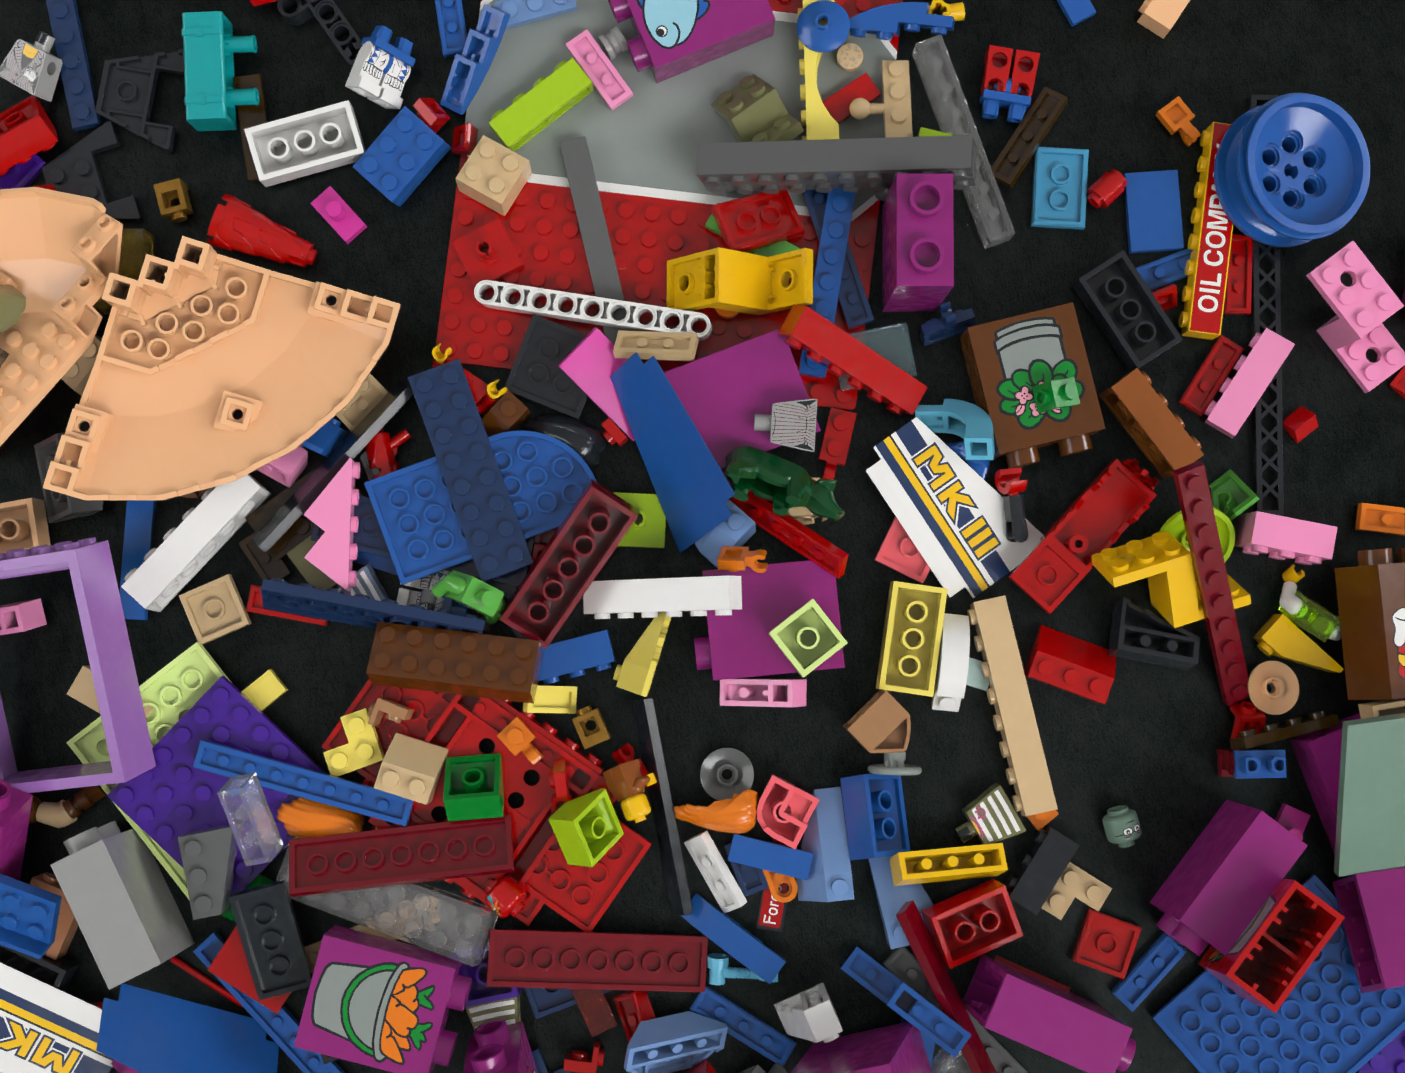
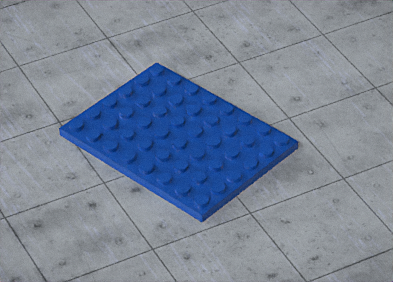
M1312 874L1301 884L1340 913L1337 898L1316 875ZM1342 922L1276 1013L1243 999L1207 970H1204L1151 1018L1199 1073H1356L1405 1029V987L1361 993Z

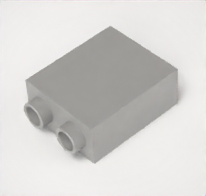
M113 821L99 828L94 827L63 842L69 856L51 864V868L109 990L164 963L195 944L151 850L134 829L121 833L116 821Z

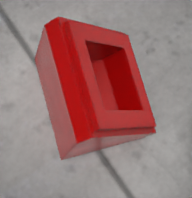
M470 123L454 127L452 154L471 155L477 146L478 129Z
M1169 284L1151 291L1164 311L1178 306L1177 286L1175 284Z
M1300 406L1283 420V427L1292 439L1298 443L1318 427L1316 414Z

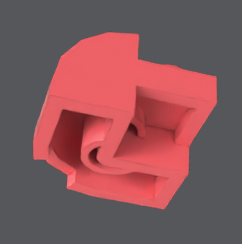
M772 775L759 799L756 810L757 820L768 835L796 849L820 799L796 787L794 784Z

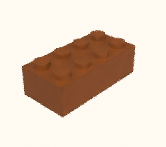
M1136 368L1112 384L1099 396L1160 476L1166 479L1174 476V470L1194 463L1204 454L1200 450L1202 447L1199 441L1194 436H1189L1185 431V424L1182 419L1176 414L1173 415L1169 410L1166 398L1161 393H1156L1152 388L1149 376L1144 371L1140 372Z

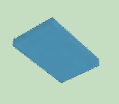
M1038 147L1034 153L1030 227L1077 230L1085 228L1089 150Z

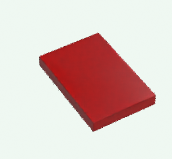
M779 190L777 194L760 192L712 205L711 208L726 246L730 250L745 252L803 236L805 233V228L787 190Z
M236 925L208 968V971L278 1014L291 992L259 1000Z

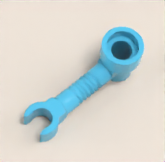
M711 953L707 955L709 984L724 985L725 978H750L765 981L748 968L728 967L729 956L726 954ZM778 974L772 982H778Z

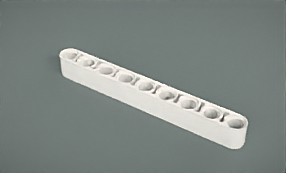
M491 280L480 281L474 289L475 298L482 305L491 309L530 315L535 314L543 317L633 331L696 333L692 330V326L696 321L702 320L707 323V327L702 333H697L699 341L707 339L712 333V324L709 318L700 312ZM488 288H493L494 296L490 300H484V291ZM514 292H519L521 294L520 301L516 304H510V295ZM540 296H545L547 298L546 305L543 308H536V299ZM564 301H573L571 311L566 313L561 311V305ZM590 305H599L600 311L596 316L590 317L587 315ZM617 309H626L627 314L623 320H614L613 314ZM645 312L653 314V320L648 325L640 323V316ZM672 316L678 317L680 323L677 328L669 329L666 327L668 318Z

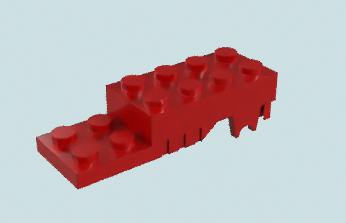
M1118 459L1111 461L1040 538L1042 541L1010 574L1009 578L1048 614H1051L1092 569L1091 555L1100 553L1103 549L1110 548L1112 544H1115L1126 528L1136 522L1149 509V503L1157 496L1153 491L1159 480L1150 478L1149 472L1146 469H1139L1137 465L1139 462L1136 459H1127L1123 462H1120Z

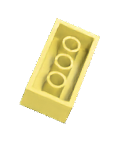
M898 581L890 582L876 681L877 689L933 697L948 589Z

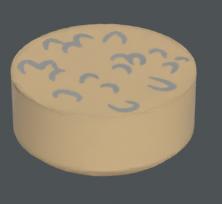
M847 43L839 48L836 62L840 69L846 72H853L861 66L863 52L858 45Z

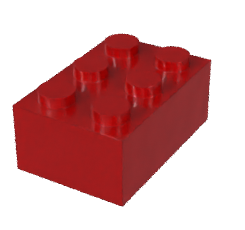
M991 879L921 910L928 932L942 961L950 969L1024 936L1006 886L995 879Z

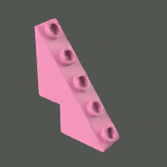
M351 458L348 459L304 514V516L325 531L304 558L349 592L352 587H356L357 573L352 571L353 560H357L358 555L357 543H353V534L358 532L359 526L358 516H354V505H359V489H355V478H360V462H354Z

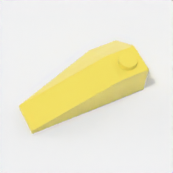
M658 612V617L652 620L625 658L623 665L617 664L613 680L617 681L616 687L644 697L648 696L672 618L666 617V612Z

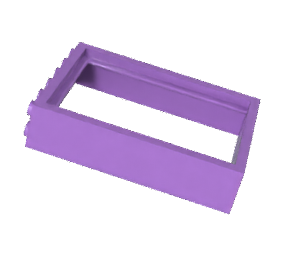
M96 537L78 540L77 542L65 541L51 546L46 544L25 550L20 548L0 553V579L70 570L110 761L17 771L0 694V779L8 782L11 787L26 793L124 783L156 767L108 540L97 542Z

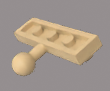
M882 60L883 103H869L864 98H856L850 104V114L858 120L866 118L869 114H883L885 138L913 137L909 60Z

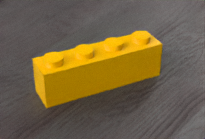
M1003 843L898 852L889 859L894 886L993 877L1008 870Z

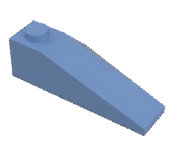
M729 499L725 503L732 516L695 542L699 552L716 568H718L717 559L722 546L742 547L756 532L755 522Z
M841 787L813 789L812 795L820 800L807 823L808 826L804 833L801 850L813 852L814 854L808 879L796 878L798 901L833 902L854 899V889Z

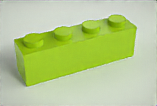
M573 57L569 61L564 60L554 68V72L547 78L545 76L539 78L529 92L516 96L511 106L505 110H498L489 122L491 130L506 148L515 152L593 92V83Z

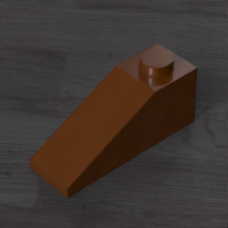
M508 390L488 411L482 422L488 437L499 433L514 431L531 412Z

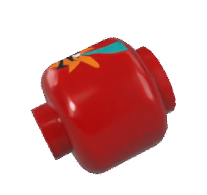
M498 876L484 891L487 894L485 903L500 918H505L510 914L515 917L526 906L522 902L525 899L526 891L510 876L504 878Z

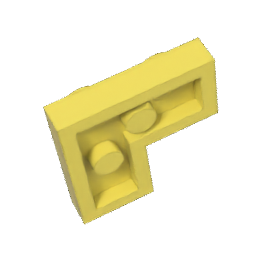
M369 708L340 717L349 743L323 752L330 775L338 777L383 761L385 756L375 726L368 724L370 719L367 716Z

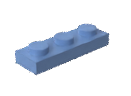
M500 0L494 2L496 8L511 14L505 30L578 10L575 0Z

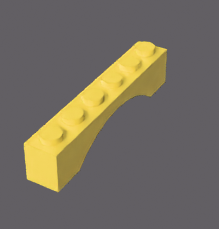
M803 0V8H798V17L805 7L820 0ZM825 19L818 22L822 26L828 23ZM799 39V50H804V59H799L800 75H805V84H800L801 101H806V110H801V126H806L807 136H802V140L840 139L839 124L827 111L817 88L818 66L823 53L808 49Z

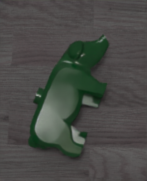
M749 446L735 448L725 458L727 461L725 476L735 493L733 497L740 501H747L748 492L751 490L755 496L772 501L773 512L781 516L787 515L788 510L792 507H806L814 515L835 521L841 519L845 514V511L838 506L833 493L837 480L819 479L816 481L801 466Z

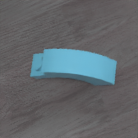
M944 399L943 405L917 406L915 417L923 422L933 433H950L964 439L966 460L994 459L993 423L983 409L972 403L956 399Z

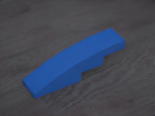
M484 4L477 28L469 30L463 53L455 55L440 105L462 115L465 113L492 64L511 14L492 5Z
M696 893L691 899L692 913L681 916L741 964L771 984L786 960L741 927L737 921Z

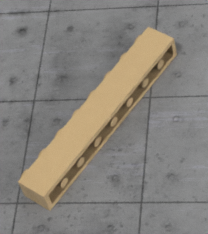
M1006 596L973 602L970 604L971 609L967 610L970 625H975L977 636H974L977 652L981 651L984 661L980 662L983 678L989 679L990 688L987 689V697L990 705L994 704L996 715H993V721L996 731H1001L1003 739L1002 742H999L1003 758L1007 757L1009 768L1006 769V775L1009 784L1014 785L1016 795H1013L1012 799L1016 812L1020 811L1021 816L1057 810Z

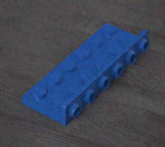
M0 874V945L37 959L42 958L55 941L62 896Z

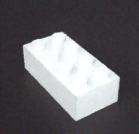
M349 100L244 129L259 181L265 187L357 162L366 151L355 112Z

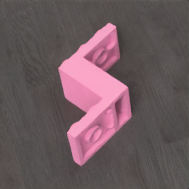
M1351 241L1306 276L1336 313L1335 317L1316 331L1364 393H1367L1405 365L1404 350L1382 324L1383 321L1404 305L1356 243ZM1342 273H1348L1352 277L1353 282L1350 287L1344 286L1341 283L1340 276ZM1368 349H1373L1377 353L1375 363L1367 360L1366 351Z

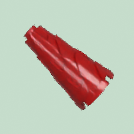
M225 194L221 198L227 201V204L224 206L218 203L207 233V235L214 238H208V244L229 251L236 250L249 255L261 256L282 264L286 262L304 268L307 264H313L317 255V250L313 249L314 244L296 235V232L252 209L251 205L237 199L235 196Z

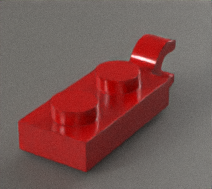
M830 408L818 459L819 461L826 462L822 479L834 480L837 465L845 466L857 413Z

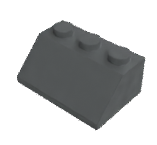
M57 433L34 445L49 523L89 516L103 510V500H82L43 488L50 462L54 461L61 436L65 435V433Z

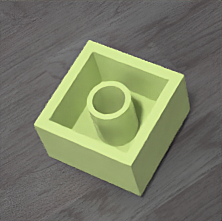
M810 599L768 632L772 640L803 678L848 643L814 599Z

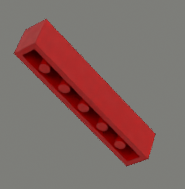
M794 304L779 331V334L786 338L785 343L797 350L803 349L807 352V358L819 364L823 362L828 366L827 371L838 377L843 375L848 379L847 384L858 390L864 389L868 392V398L878 403L884 402L888 405L886 409L895 415L901 416L902 413L913 415L927 389V386L808 306Z

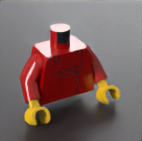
M441 343L433 348L432 355L434 359L431 369L452 361L451 359L446 361L452 353L450 347L446 349L445 354L440 351ZM464 369L480 416L486 415L499 400V397L507 392V388L504 387L498 391L496 384L499 380L486 384Z

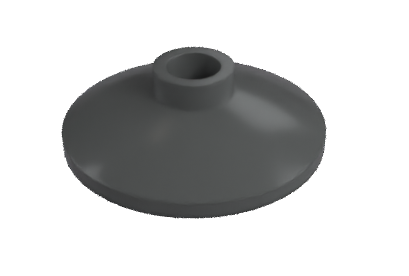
M720 748L705 758L700 770V780L704 790L712 798L718 801L730 799L734 793L740 794L742 791L751 789L754 781V769L751 761L743 752L734 748ZM725 769L731 770V778H723L722 771Z

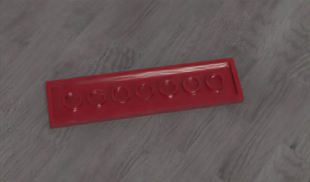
M510 815L497 818L450 821L289 840V895L291 897L515 872L512 818Z
M489 928L486 987L705 992L708 937L705 935Z

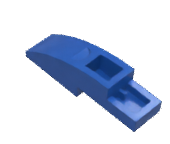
M927 2L894 3L869 9L850 18V36L865 38L867 33L876 34V39L892 40V36L899 37L901 26H904V30L908 32H920V28L931 29V34L946 35L947 31L953 32L955 20L953 16L929 14L930 6Z

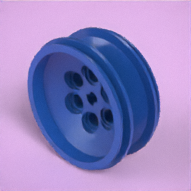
M1308 93L1284 94L1239 116L1224 134L1214 163L1216 193L1222 209L1229 220L1246 236L1273 247L1298 246L1313 239L1331 235L1344 227L1361 206L1370 180L1369 152L1363 134L1356 122L1336 103L1324 97Z

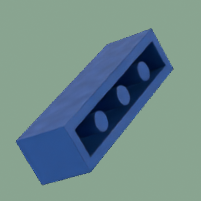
M609 630L553 643L546 649L542 647L543 656L538 681L543 680V684L547 685L558 682V676L569 673V677L574 678L585 675L584 669L595 667L596 672L612 668L610 662L616 661Z

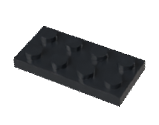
M285 880L230 894L228 899L259 1000L310 987L313 973Z

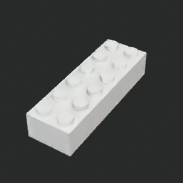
M250 474L234 482L208 489L201 497L203 501L196 508L192 507L183 515L182 520L184 521L177 528L170 529L164 535V542L158 548L151 549L145 555V562L138 569H132L125 576L124 580L126 582L121 587L145 609L161 612L247 521L245 517L257 510L272 494Z

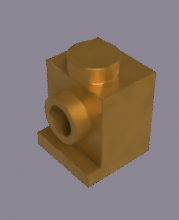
M180 178L154 184L161 216L171 220L172 223H180L187 220V215L193 214L187 191L188 186ZM180 201V205L174 206V203Z
M591 705L576 711L577 717L573 718L572 721L584 749L611 738L599 708L592 710ZM593 720L596 723V728L594 730L587 729V721Z

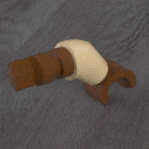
M100 785L85 787L74 794V799L70 797L66 801L41 803V800L33 795L29 824L38 821L56 828L66 827L77 820V816L82 814V809L86 811L95 805V802L106 796V793Z

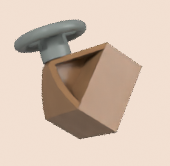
M880 689L843 727L869 753H884V764L869 765L867 768L869 773L895 776L919 775L922 772L920 766L904 764L906 760V752L904 751L907 750L911 732L910 714L888 691Z

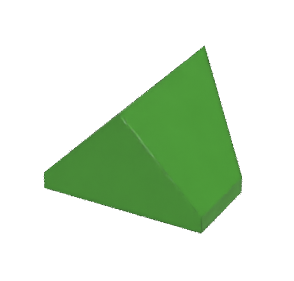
M1231 469L1209 485L1213 507L1222 511L1230 521L1234 520L1259 500L1258 496Z

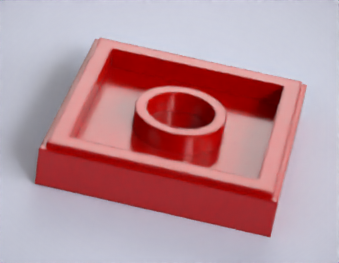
M1088 908L1071 960L1125 979L1142 928Z

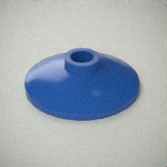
M820 0L809 4L803 9L797 20V34L800 41L805 47L814 52L826 53L836 50L846 41L850 32V19L847 12L842 6L829 0ZM823 19L828 21L824 26L818 24Z

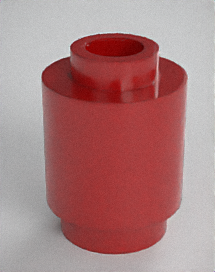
M1115 169L1105 172L1087 189L1089 203L1095 208L1106 209L1124 192V187L1127 185L1125 177Z

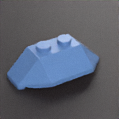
M691 1011L641 1021L627 1046L624 1069L629 1073H671L691 1068L707 1059L714 1051L719 1052L724 1049L728 1026L726 1023Z

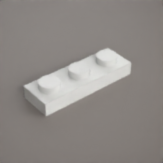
M708 831L691 837L684 842L723 913L740 908L747 903L746 898Z

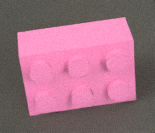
M1255 511L1239 515L1234 546L1243 548L1242 552L1247 554L1259 555V553H1269V558L1285 560V558H1295V563L1321 564L1322 560H1330L1333 557L1338 527Z

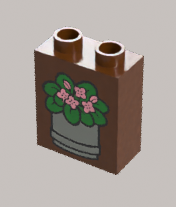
M1073 302L968 327L959 338L976 405L989 415L993 423L994 459L1005 456L1008 468L1010 469L1039 462L1040 457L1037 448L1058 444L1060 456L1093 449L1090 436L1106 428ZM1075 378L1080 399L1079 405L1053 409L1043 413L1037 412L1032 390L1034 386L1051 380Z

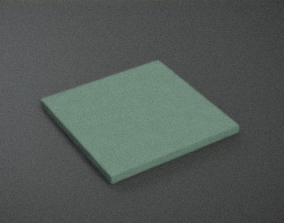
M1405 713L1343 721L1334 873L1340 877L1405 867Z

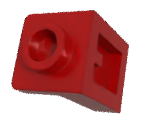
M419 98L413 105L418 111L416 116L435 133L450 119L433 98Z
M1244 701L1230 705V710L1235 716L1231 738L1239 737V731L1253 728H1255L1256 732L1263 730L1262 725H1265L1266 716L1252 702Z
M595 1040L593 1056H589L588 1052L582 1050H573L571 1053H566L563 1071L596 1073L597 1067H603L605 1050L600 1049L601 1041Z

